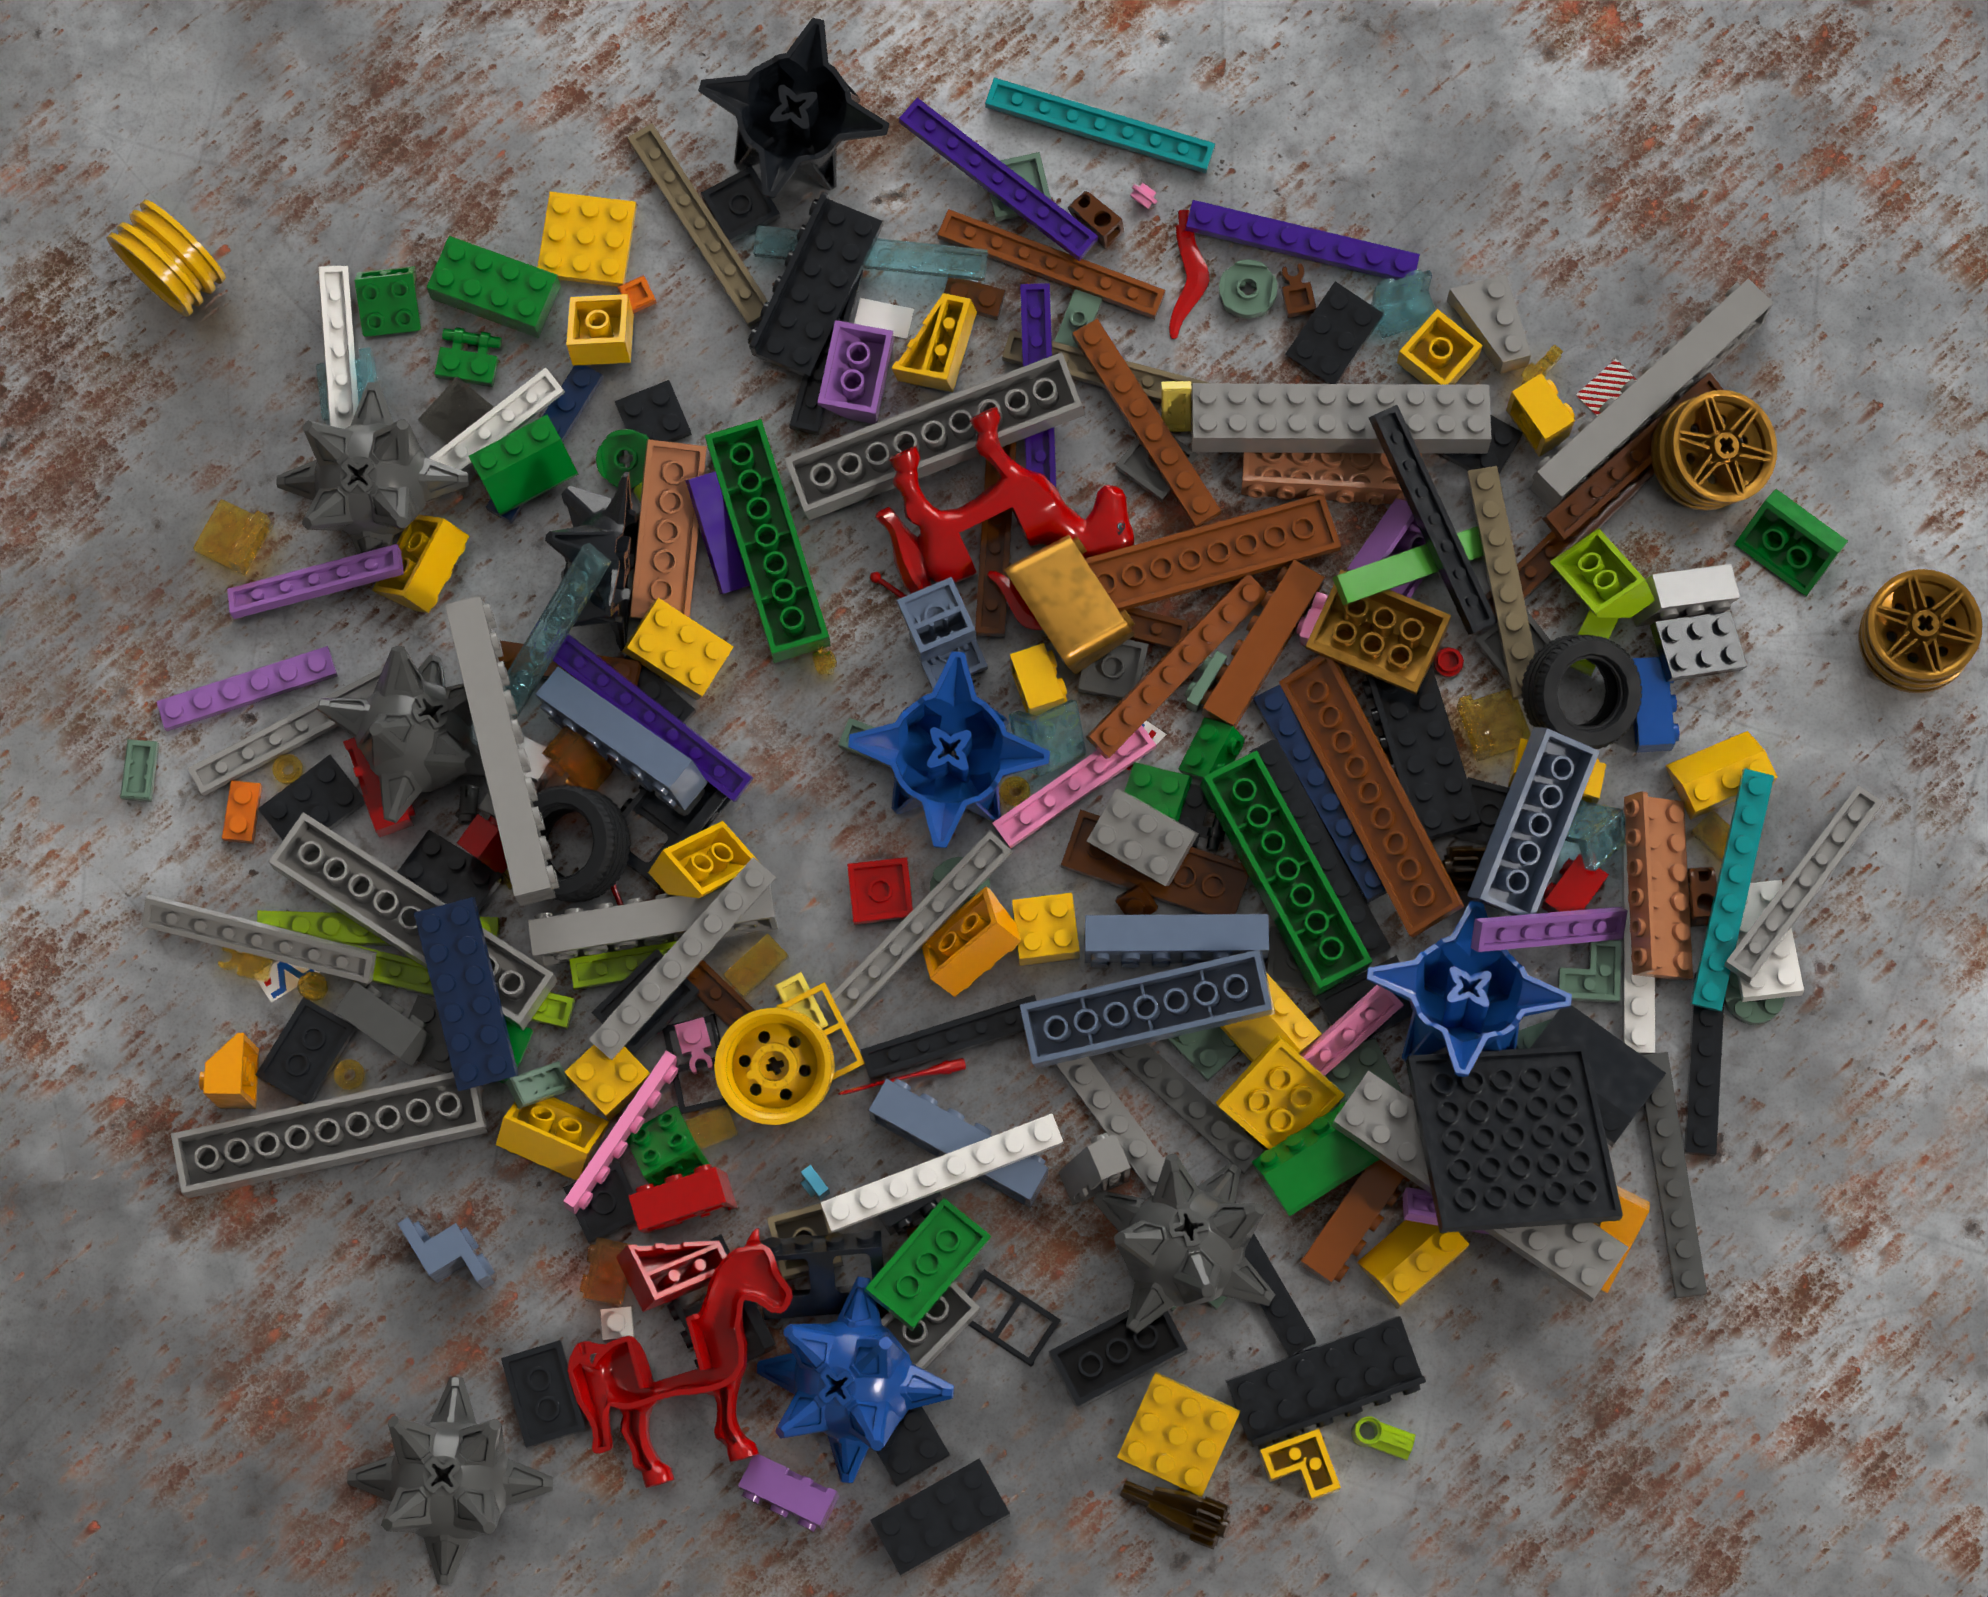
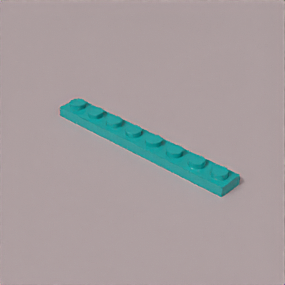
M995 77L985 102V108L1202 173H1207L1215 149V143Z
M1749 769L1742 770L1690 1005L1718 1012L1722 1011L1731 971L1724 965L1736 949L1774 780L1773 775Z

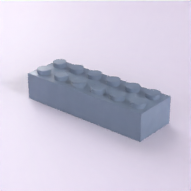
M557 667L535 694L542 703L540 708L550 716L548 719L560 729L568 728L572 731L570 733L571 736L581 744L585 745L588 742L594 747L592 750L602 759L607 760L611 758L616 762L615 767L627 776L632 773L638 778L637 782L649 792L655 789L661 794L659 797L672 808L678 805L686 810L708 783L690 758L561 668Z
M1533 728L1472 882L1468 897L1512 916L1536 914L1596 763L1599 750L1548 728Z
M1268 914L1085 915V963H1091V967L1094 968L1109 967V963H1121V966L1126 968L1139 967V963H1152V967L1159 968L1169 967L1170 963H1182V966L1185 967L1254 950H1260L1263 961L1266 962L1269 953Z
M886 1078L868 1110L871 1121L936 1157L992 1137L990 1135L992 1131L979 1123H975L974 1126L964 1121L965 1116L952 1108H949L948 1111L939 1108L937 1100L924 1093L921 1096L910 1091L911 1086L895 1078L894 1082ZM1033 1155L976 1177V1179L1031 1208L1048 1178V1167L1044 1165L1046 1162L1044 1159Z

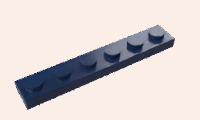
M586 365L573 366L561 386L565 393L553 401L543 414V416L548 415L562 442L568 436L603 380L601 373ZM490 499L486 509L513 524L524 504L500 516Z

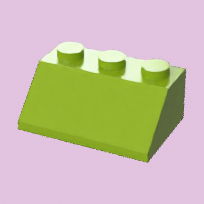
M1600 528L1550 561L1554 569L1597 617L1631 618L1655 601L1645 578Z

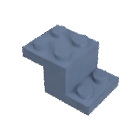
M952 577L897 600L898 607L909 629L910 641L932 690L952 651L965 652L971 676L988 669L986 660L976 640L975 627Z
M407 1217L397 1223L426 1272L436 1283H439L466 1265L484 1290L495 1283L491 1277L495 1271L482 1253L479 1255L476 1253L475 1249L479 1245L467 1227L461 1229L455 1223L431 1238L419 1221L414 1223Z

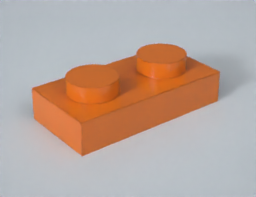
M231 780L222 834L224 841L254 844L258 808L263 787L261 783Z

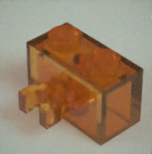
M565 726L542 752L550 761L547 766L558 776L562 777L564 775L567 778L564 782L566 785L597 791L614 771V768L581 735Z
M599 1237L596 1238L595 1245L590 1244L587 1262L591 1263L588 1275L583 1274L580 1285V1292L584 1293L583 1298L586 1301L617 1308L623 1307L628 1281L616 1256L627 1245L632 1244Z

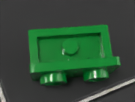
M1204 717L1178 770L1182 774L1202 780L1204 776L1234 762L1242 750L1245 738L1233 726Z

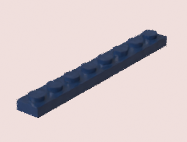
M1280 684L1253 697L1254 704L1274 738H1277L1366 902L1369 903L1386 894V889Z

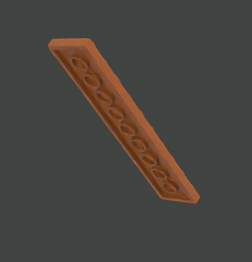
M1317 494L1089 557L1085 560L1117 609L1121 612L1240 579L1246 575H1254L1290 565L1293 560L1301 562L1341 550V543L1324 494Z
M1320 655L1280 680L1279 684L1409 936L1416 937L1465 907L1337 661Z

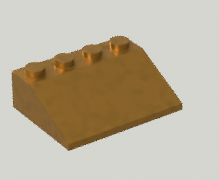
M1341 569L1339 574L1345 573L1346 571ZM1334 583L1305 648L1416 695L1447 632L1451 615L1390 589L1343 606Z

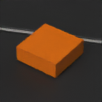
M644 275L617 287L620 295L628 294L633 314L657 303Z

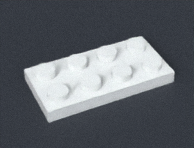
M1782 880L1750 883L1736 947L1783 886ZM1792 928L1750 983L1737 975L1742 1002L1803 995L1804 987Z

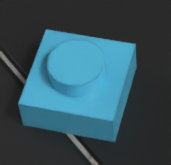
M811 1165L801 1171L804 1180L800 1184L810 1197L816 1194L821 1201L830 1194L829 1188Z

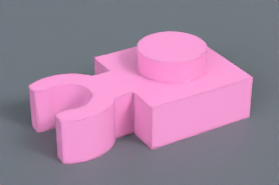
M1316 592L1312 607L1309 609L1307 616L1301 617L1297 627V634H1300L1301 645L1306 646L1328 595Z
M704 1017L674 1025L682 1055L692 1054L689 1061L692 1073L694 1075L698 1074L696 1063L700 1060L706 1061L708 1069L712 1070V1059L704 1052V1050L712 1048Z

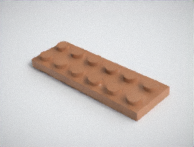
M650 439L646 441L629 618L643 619L651 604L657 598H660L690 618L699 524L685 480L704 475L707 446Z

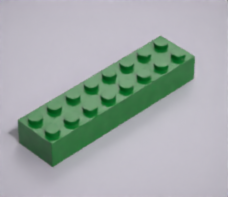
M762 419L705 435L708 451L716 471L773 662L777 663L830 647L829 634Z
M1257 750L1204 776L1200 787L1313 995L1316 996L1368 970L1373 962Z

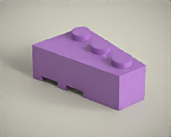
M760 1454L752 1457L738 1485L740 1489L744 1490L742 1494L744 1498L756 1504H759L762 1499L772 1504L769 1509L772 1512L785 1518L790 1513L800 1518L797 1524L813 1532L816 1527L824 1529L840 1497L837 1491L813 1482L814 1480L801 1476Z

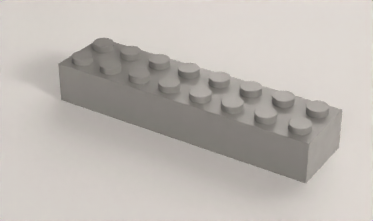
M728 884L701 898L673 897V895L664 893L656 895L655 900L644 902L642 898H633L626 900L625 905L613 906L612 903H603L596 905L594 910L583 911L582 908H572L565 910L563 915L553 916L552 913L537 914L534 916L535 919L528 920L532 955L538 964L547 967L570 963L569 959L678 941ZM770 886L723 938L778 929Z

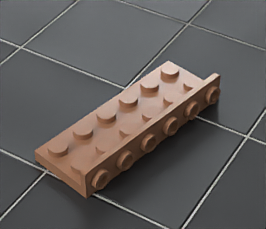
M1243 453L1241 494L1252 498L1265 496L1290 500L1324 494L1325 500H1333L1340 503L1367 502L1370 505L1392 504L1396 498L1406 501L1385 453Z
M1640 791L1624 797L1633 975L1683 981L1693 979L1684 801L1648 797L1647 792Z

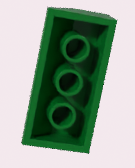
M1347 1101L1342 1102L1329 1113L1315 1119L1310 1125L1288 1136L1286 1140L1272 1149L1264 1151L1259 1157L1251 1161L1264 1187L1289 1217L1380 1160L1332 1127L1333 1121Z

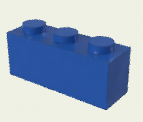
M1659 657L1631 658L1635 662L1634 665L1638 668L1637 672H1639V678L1641 679L1640 686H1642L1640 710L1637 712V718L1634 719L1633 723L1635 753L1672 751L1675 742L1679 741L1680 737L1679 725L1673 722V712L1677 711V700L1675 694L1671 695L1670 684L1674 683V681L1666 682Z

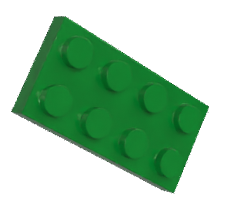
M943 1197L867 1285L864 1292L913 1331L989 1242L991 1235Z

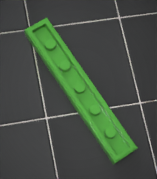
M1477 526L1457 533L1469 561L1483 556ZM1427 544L1339 574L1333 577V581L1344 606L1439 572Z

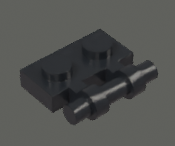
M1191 783L1178 822L1199 833L1192 847L1197 848L1199 838L1202 837L1208 839L1206 849L1217 852L1220 842L1224 841L1225 831H1223L1216 815L1212 827L1203 826L1206 813H1214L1200 785Z

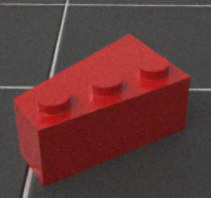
M355 737L343 741L346 750L350 754L355 776L358 778L365 804L378 836L383 837L414 826L411 819L412 816L416 815L413 804L410 805L397 823L384 819L379 777L371 770L362 751L357 747Z
M706 1164L693 1169L694 1174L685 1177L682 1174H676L665 1178L664 1184L654 1187L653 1183L637 1187L635 1189L636 1193L628 1196L638 1230L646 1234L682 1224V1221L699 1215L700 1218L710 1216L711 1211L726 1206L728 1211L736 1209L737 1204L727 1173L716 1166L712 1167L711 1164Z
M718 1240L683 1242L682 1244L675 1245L655 1243L653 1246H637V1244L627 1245L616 1256V1259L642 1312H645L708 1286L715 1268L727 1254Z

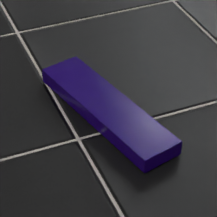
M716 471L685 480L719 594L749 586L750 584Z

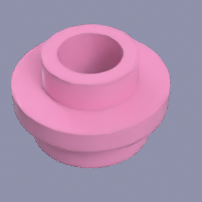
M1144 183L1140 187L1135 184L1133 185V192L1130 196L1142 206L1149 209L1152 204L1155 205L1158 202L1154 198L1156 192Z

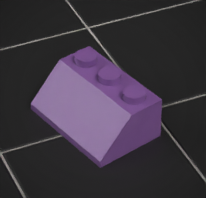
M835 320L817 404L849 420L870 424L877 423L894 346L893 331Z
M1397 498L1394 500L1347 568L1348 571L1426 544L1407 501ZM1424 577L1390 590L1411 598Z

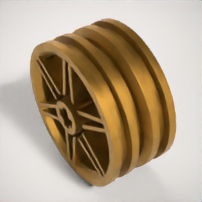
M1729 390L1706 392L1677 404L1661 418L1655 428L1651 442L1652 466L1660 485L1675 501L1696 510L1719 509L1750 498L1766 485L1774 471L1777 460L1775 431L1763 409L1747 396ZM1692 424L1697 426L1698 433L1690 432ZM1742 437L1744 444H1739L1738 439ZM1686 455H1688L1690 464L1686 460ZM1709 475L1714 476V484L1708 482L1707 478Z
M1928 569L1903 572L1888 580L1878 590L1866 608L1858 631L1861 655L1870 671L1880 681L1894 689L1908 693H1926L1938 690L1956 679L1976 653L1982 637L1981 612L1971 592L1961 582L1948 574ZM1927 597L1932 598L1934 601V606L1930 609H1927L1925 601ZM1901 604L1905 611L1894 609V606ZM1947 619L1954 620L1955 627L1944 623V621ZM1922 623L1928 627L1924 631L1918 628ZM1888 632L1895 634V642L1887 639L1886 634ZM1944 647L1948 654L1941 657L1938 648ZM1907 656L1918 657V662H1910Z

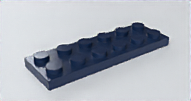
M471 897L415 912L414 916L457 1090L464 1091L519 1076L475 898Z

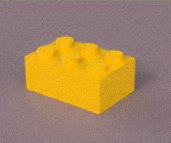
M657 598L651 604L622 652L632 659L640 661L643 666L698 700L703 697L734 646L660 598Z

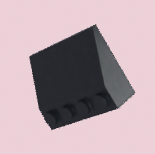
M1571 1005V1007L1562 1008L1556 1013L1531 1048L1586 1045L1607 1144L1613 1147L1666 1072Z

